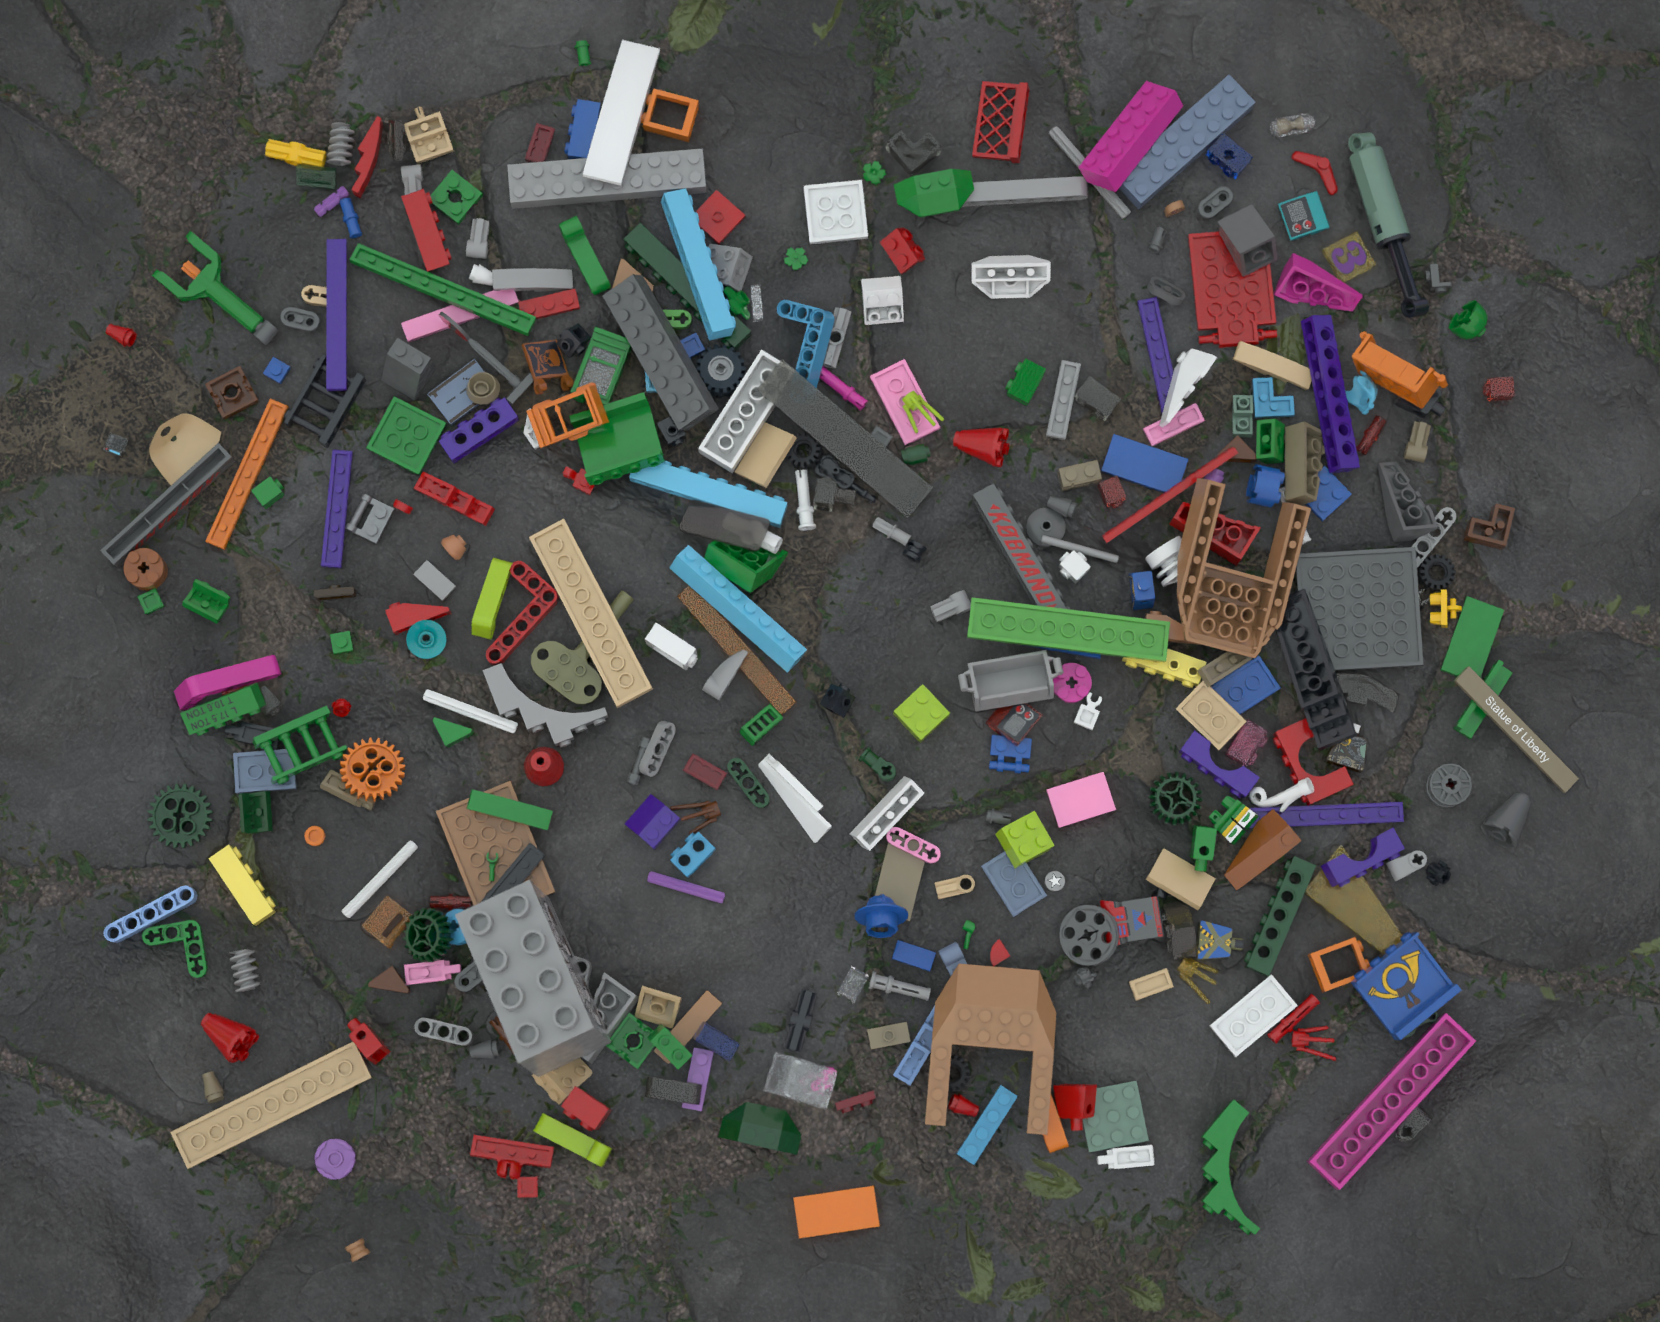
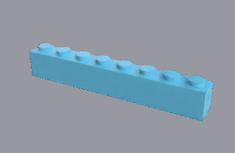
M686 188L666 192L663 194L661 204L708 339L714 340L731 336L736 327L735 318L729 312V301L723 295V284L717 278V267L711 261V250L705 244V234L703 229L699 227L698 214L693 210L692 197L688 195Z
M668 461L662 462L656 467H647L637 473H630L629 479L631 482L781 528L787 509V502L782 497L775 495L773 498L765 496L766 493L760 490L749 491L746 486L741 484L730 485L727 480L722 478L714 480L703 472L695 474L690 472L691 469L684 466H679V468L673 467L672 463Z
M688 545L676 556L670 569L787 673L800 661L807 649L691 546Z

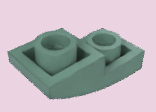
M1233 395L1232 437L1238 435L1239 437L1252 438L1253 395Z

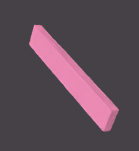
M514 289L493 290L482 294L509 306H514L519 302ZM451 305L401 324L409 343L448 329L449 327L438 315L440 312L448 315L458 325L480 318V316Z

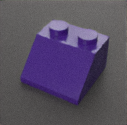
M650 794L625 822V825L655 850L681 820L666 805Z

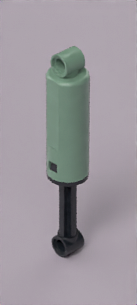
M1370 132L1352 134L1348 141L1349 148L1353 152L1349 157V162L1377 249H1389L1404 296L1401 304L1402 314L1407 318L1425 316L1428 313L1429 304L1426 298L1418 294L1403 247V243L1410 240L1411 235L1383 148L1376 146L1375 136Z

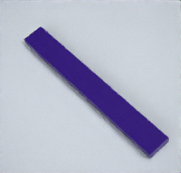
M327 239V391H347V239Z
M1403 802L1289 806L1284 812H1280L1281 807L1249 808L1259 816L1249 829H1253L1257 821L1272 809L1290 827L1404 822Z

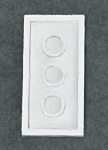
M1271 974L1214 1021L1210 1027L1234 1057H1237L1298 1005Z

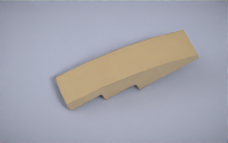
M1239 341L1233 360L1263 375H1270L1285 383L1290 382L1304 390L1309 389L1312 381L1309 368L1270 351Z

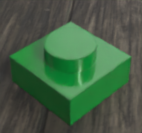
M350 631L330 634L334 655L354 651Z

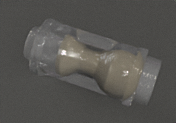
M1309 112L1275 118L1274 121H1270L1271 134L1278 138L1312 132V128L1315 127L1314 116H1310Z

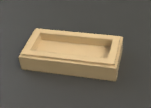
M1167 968L1129 981L1135 1001L1174 987Z

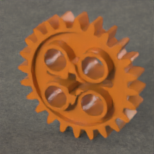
M369 738L368 743L361 739L360 746L354 743V750L348 747L347 752L349 755L343 754L345 761L340 762V766L343 767L340 769V774L344 775L341 777V781L346 782L345 789L352 787L350 790L351 795L357 792L358 799L364 795L365 801L372 797L374 802H376L377 796H380L382 800H384V794L391 797V789L397 792V785H402L400 778L405 777V773L402 772L405 770V765L401 764L404 762V758L399 757L400 751L393 752L395 745L387 747V740L380 744V738L376 740V743H373L372 738ZM370 753H373L377 757L374 759H369L366 756ZM390 766L392 769L386 772L382 770V767ZM355 768H362L363 772L358 774L353 770ZM376 780L379 783L376 786H371L368 782Z

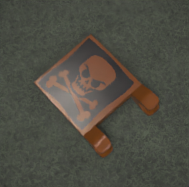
M557 339L522 344L534 380V391L536 394H543V391L547 390L548 387L544 381L545 379L561 377V388L563 391H568L570 387H573L574 381L569 376L561 350L556 345Z

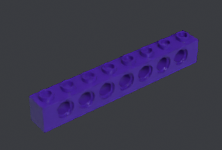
M1312 315L1302 320L1301 326L1329 473L1349 472L1360 466L1334 334V325L1331 315Z

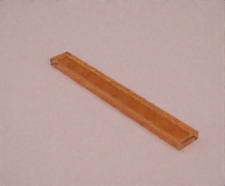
M690 586L677 596L729 657L742 650L749 652L740 669L781 715L796 703L793 697L712 605Z

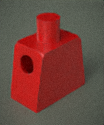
M354 1018L347 1024L348 1028L352 1031L349 1037L366 1059L376 1065L391 1052L366 1023L361 1024L357 1018Z
M1097 1084L1054 1085L1059 1117L1071 1120V1130H1083V1119L1094 1116Z

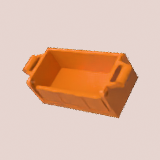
M1360 333L1362 342L1352 355L1358 374H1360V371L1365 372L1374 383L1422 409L1439 385L1441 388L1448 386L1445 375H1440L1434 368L1430 367L1425 374V371L1376 345L1372 334Z

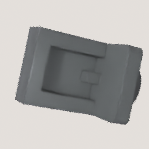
M1438 263L1430 264L1427 270L1424 271L1425 282H1428L1429 292L1435 291V294H1443L1452 286L1451 282H1440Z

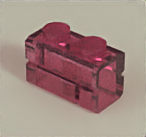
M1248 719L1225 754L1245 767L1248 764L1253 765L1258 756L1255 752L1258 747L1263 748L1268 740V737L1265 736L1268 731Z

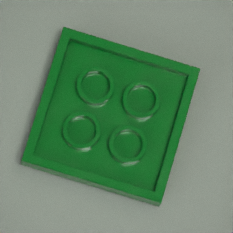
M394 396L366 449L420 476L447 423Z

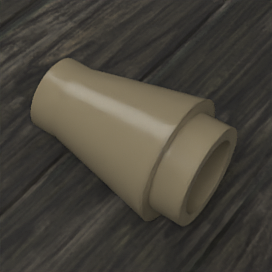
M214 1072L203 1074L205 1099L208 1100V1103L223 1100L225 1092Z

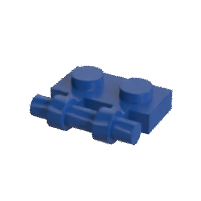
M992 735L990 756H998V760L990 761L989 769H997L998 772H1003V770L1015 771V773L1019 774L1021 772H1029V764H1022V759H1030L1032 739L1021 738L1017 742L1009 736ZM1004 757L1016 758L1015 763L1004 762Z

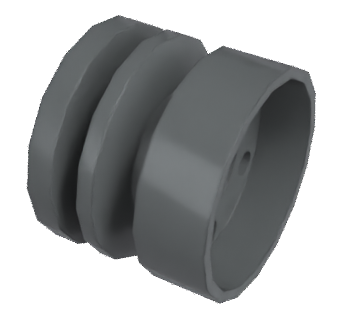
M1453 763L1444 764L1433 770L1427 776L1424 784L1425 795L1429 802L1443 809L1452 808L1465 801L1472 788L1471 777L1468 772L1460 765ZM1449 782L1453 783L1454 786L1450 788L1446 787V784Z

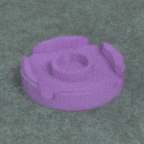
M330 1139L323 1142L317 1148L315 1154V1164L318 1172L329 1179H341L347 1176L353 1170L356 1162L352 1146L341 1139Z

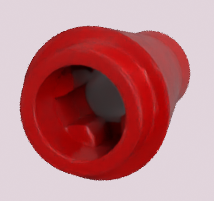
M109 324L106 328V334L124 347H131L136 340L137 334L132 328Z
M953 1094L948 1103V1109L952 1113L976 1117L979 1111L978 1105H975L961 1094Z

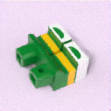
M1226 796L1221 804L1228 809L1227 812L1222 815L1215 810L1209 816V819L1214 824V828L1230 843L1235 845L1246 832L1242 827L1248 830L1259 816L1241 801Z

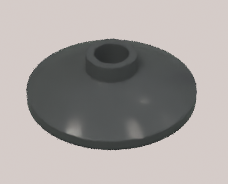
M1051 508L1035 510L1029 516L1026 523L1028 537L1033 543L1042 547L1052 546L1041 543L1042 535L1061 540L1066 530L1062 515ZM1049 523L1050 528L1044 529L1043 524Z

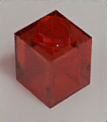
M1513 376L1489 378L1483 386L1484 396H1487V400H1511L1515 396Z
M1118 476L1098 484L1097 487L1106 508L1112 506L1114 509L1123 505L1126 495Z

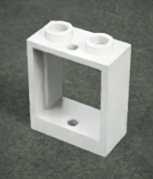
M655 623L645 638L646 645L684 670H687L688 667L693 668L698 660L696 648L658 623Z

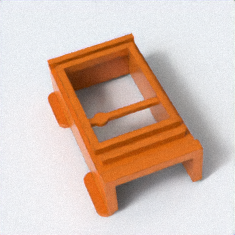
M594 382L578 387L576 392L556 400L548 399L535 404L533 409L526 411L540 448L550 446L567 438L571 441L588 435V430L609 423ZM584 394L594 422L568 432L558 404ZM555 406V411L565 432L559 436L555 435L546 411L547 408Z

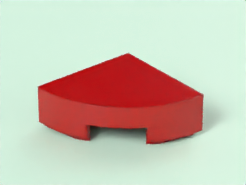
M1000 939L994 943L990 952V961L993 967L1010 957Z

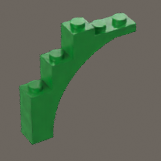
M1233 1099L1201 1136L1204 1139L1202 1143L1208 1149L1212 1150L1214 1148L1216 1150L1201 1167V1170L1204 1171L1202 1175L1211 1183L1213 1180L1216 1182L1201 1199V1202L1204 1203L1202 1207L1211 1215L1213 1212L1219 1214L1223 1209L1225 1211L1223 1214L1230 1221L1233 1222L1235 1219L1241 1224L1239 1228L1244 1233L1255 1235L1260 1228L1248 1219L1240 1209L1235 1199L1229 1176V1157L1232 1142L1241 1123L1249 1114L1245 1108Z

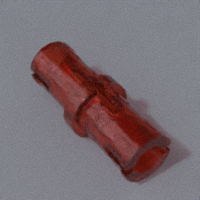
M1375 416L1368 430L1364 431V437L1356 447L1358 452L1362 450L1361 454H1368L1369 449L1374 441L1378 440V434L1387 422L1384 418L1380 420V416Z
M449 894V896L431 895L430 901H439V903H430V908H448V910H453V908H470L472 903H463V901H471L470 896H453V894Z

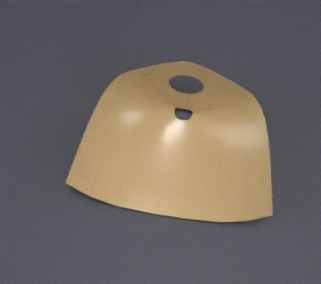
M180 414L163 423L156 431L149 447L151 459L168 483L172 485L219 443L221 431L194 415ZM170 426V432L166 436H161L162 430ZM176 436V441H171L172 437Z

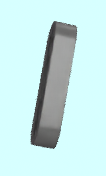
M663 720L657 724L639 764V770L642 774L650 777L657 774L675 735L676 728L673 723ZM660 744L659 751L655 753L656 745Z

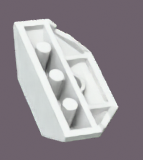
M1030 255L989 256L972 263V284L990 298H1030L1045 284L1050 282V261Z

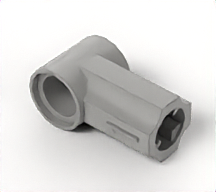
M421 164L401 166L405 195L422 190L423 173Z
M479 218L473 219L470 239L467 241L466 257L487 258L489 221Z
M961 590L949 596L948 599L930 606V609L938 623L953 615H960L969 611L971 603L965 590Z

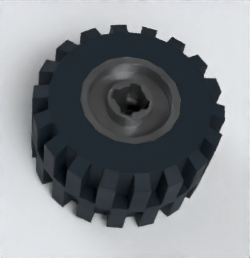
M714 345V348L711 349L709 347L705 353H701L697 361L696 370L711 396L719 395L718 398H723V395L731 396V393L735 392L744 378L745 362L741 359V354L739 352L736 353L734 348L731 347L729 349L727 345H723V347Z

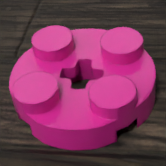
M1066 663L1062 665L1063 674L1053 679L1054 693L1066 703H1077L1088 695L1092 686L1091 676L1084 666L1077 663ZM1070 678L1077 681L1074 688L1066 685V681H1069Z

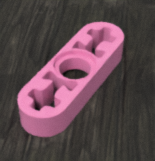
M892 827L887 832L886 839L890 845L929 864L936 863L939 860L941 853L937 846L899 827ZM898 831L899 837L903 839L905 835L909 836L905 841L904 847L900 846L902 841L898 839L893 842L890 833ZM910 840L918 841V850H909L908 842ZM923 844L927 845L925 850L931 851L934 849L937 857H932L930 860L928 859V854L923 852L921 856L918 853L921 851Z

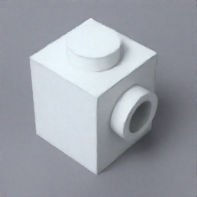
M1073 550L1070 554L1066 552L1060 558L1059 568L1061 570L1059 572L1064 578H1070L1076 584L1090 570L1091 566L1086 562L1087 558L1081 552L1076 553Z

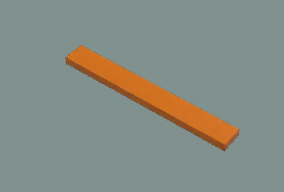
M273 399L269 400L208 534L206 543L225 550L284 420V416L289 409L287 405Z

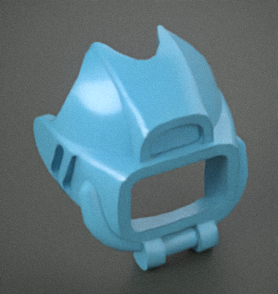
M1360 371V374L1363 376H1354L1352 390H1345L1348 403L1358 407L1362 414L1366 415L1369 410L1374 408L1373 402L1376 399L1378 389L1370 376Z

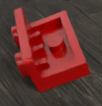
M904 227L896 228L880 241V244L901 274L907 272L918 262L925 260L923 250L915 244L911 232Z

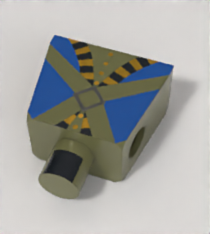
M1199 921L1196 960L1229 958L1231 950L1242 951L1243 938H1233L1232 928Z

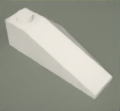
M1192 348L1186 353L1183 351L1176 360L1179 363L1173 372L1160 421L1162 428L1172 420L1184 404L1182 399H1186L1195 389L1193 384H1196L1205 376L1216 360V356Z

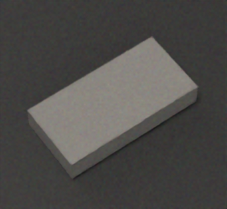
M428 560L413 574L442 601L456 588Z

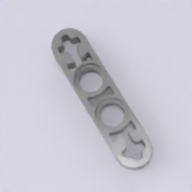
M1445 507L1435 516V519L1438 521V529L1440 530L1438 537H1433L1428 533L1419 537L1411 546L1416 548V555H1418L1416 558L1417 568L1455 522L1456 512L1452 508ZM1442 513H1450L1451 515L1449 518L1451 519V521L1449 519L1446 520L1442 526L1440 524L1441 520L1444 518V515ZM1419 542H1425L1428 545L1426 552L1418 550L1417 545Z

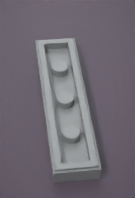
M1061 361L1046 437L1060 440L1066 439L1081 366L1080 363Z

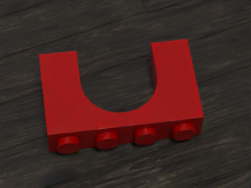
M1306 718L1273 734V742L1276 748H1280L1282 751V761L1285 767L1289 766L1291 770L1290 778L1293 784L1296 785L1298 781L1309 778L1314 786L1313 793L1300 797L1303 803L1306 802L1307 806L1354 785L1346 767L1324 776L1310 775L1301 767L1298 758L1299 749L1304 742L1314 738Z

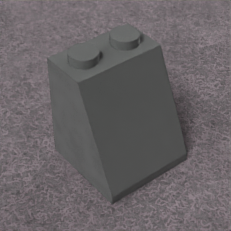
M1252 204L1217 221L1219 234L1243 277L1278 260L1275 236Z
M397 338L386 355L381 381L415 401L436 368L429 356Z

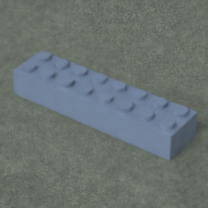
M1228 75L1159 136L1119 189L1140 209L1253 109L1256 102Z

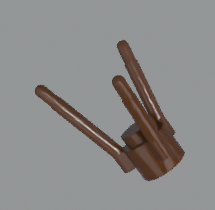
M708 800L701 803L671 806L670 809L679 810L702 807V811L681 817V821L701 815L705 819L709 818L689 832L691 834L717 821L716 817L721 816L716 801L710 802Z

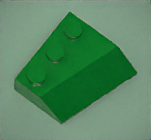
M728 531L708 544L704 559L728 580L751 593L773 577L788 555V552L781 550V552L774 554L756 544L748 546L742 542L739 536Z

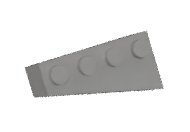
M604 972L599 988H597L594 995V1002L611 1038L638 1002L639 997ZM604 1047L583 1056V1058L592 1064Z

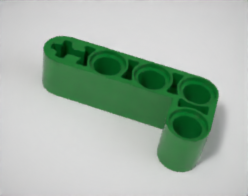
M574 216L560 223L561 234L593 296L611 288L609 280L584 233L578 217Z

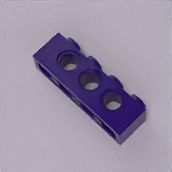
M505 397L494 400L490 404L491 407L485 411L484 409L479 410L474 414V418L469 421L464 420L457 426L456 430L453 432L448 431L441 436L439 443L453 464L519 421L518 416ZM497 414L500 418L497 422L489 421L490 416ZM476 425L483 426V430L480 433L473 432V428ZM465 436L467 440L464 444H458L456 442L457 438Z

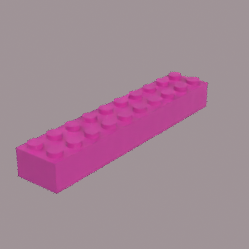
M1447 1013L1441 1014L1306 1162L1336 1190H1340L1469 1050L1476 1040Z

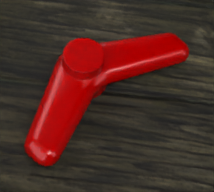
M1300 151L1292 154L1294 161L1314 168L1320 174L1330 195H1334L1338 191L1331 164L1327 158Z

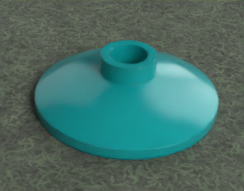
M433 620L418 621L407 632V646L411 653L419 658L430 659L436 657L443 651L446 645L445 631L439 623ZM425 634L430 636L427 641L422 639Z

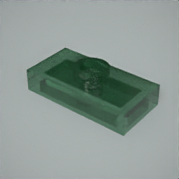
M298 164L296 167V185L335 189L336 168Z

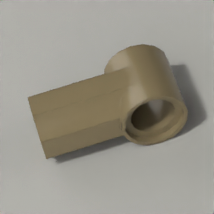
M1424 422L1413 423L1410 440L1405 448L1404 459L1424 463L1428 450L1426 445L1431 425Z

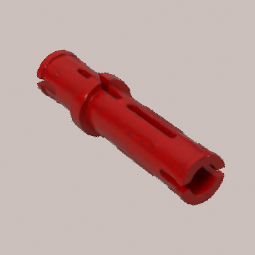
M1310 994L1285 1019L1282 1018L1279 1021L1280 1024L1267 1034L1268 1037L1277 1044L1288 1032L1291 1033L1293 1027L1320 1004L1319 1000L1313 994Z

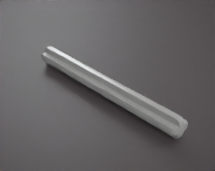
M1057 126L1052 128L1049 135L1079 169L1080 164L1085 158ZM1092 184L1122 219L1131 213L1115 192Z

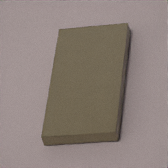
M890 834L893 842L898 839L902 841L900 846L904 847L907 838L904 837L903 839L897 835ZM910 840L907 846L909 850L916 851L919 848V843L916 840ZM888 843L875 896L884 894L890 897L895 905L905 908L908 911V919L906 921L910 922L925 861ZM923 844L921 851L918 853L922 856L923 852L927 854V850H925L927 845Z

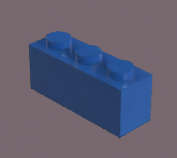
M577 99V105H573L572 117H574L573 124L570 123L568 135H571L570 142H566L565 154H568L569 160L588 157L602 108L601 103Z

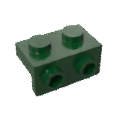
M270 791L249 794L239 793L238 806L240 808L241 832L257 834L273 831Z

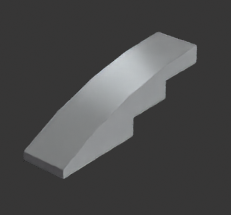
M523 268L492 270L494 291L514 289V291L534 290V292L573 289L572 270Z

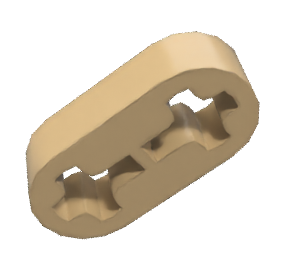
M308 285L303 288L301 295L304 302L309 305L327 307V298L322 297H327V287ZM310 291H313V293L315 295H319V297L312 296V298L309 299L306 294H310Z

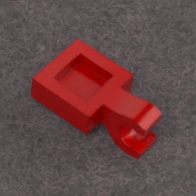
M565 467L562 474L564 477L574 481L572 487L591 495L595 485H589L584 475L586 471L581 468L579 473L571 468Z

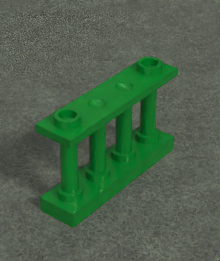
M327 706L253 738L252 743L255 749L259 747L264 749L276 776L271 779L272 785L276 783L278 785L284 784L290 780L289 777L332 758L334 761L338 760L346 753V745L338 747L326 722L330 715ZM314 723L320 726L331 749L330 752L321 756L308 731L309 725ZM296 731L301 733L313 758L303 764L290 740V734ZM278 739L283 742L294 765V768L283 772L271 746L272 742Z

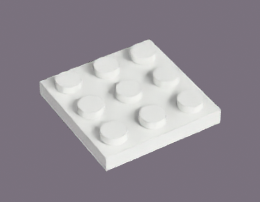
M862 180L804 186L810 244L868 238Z

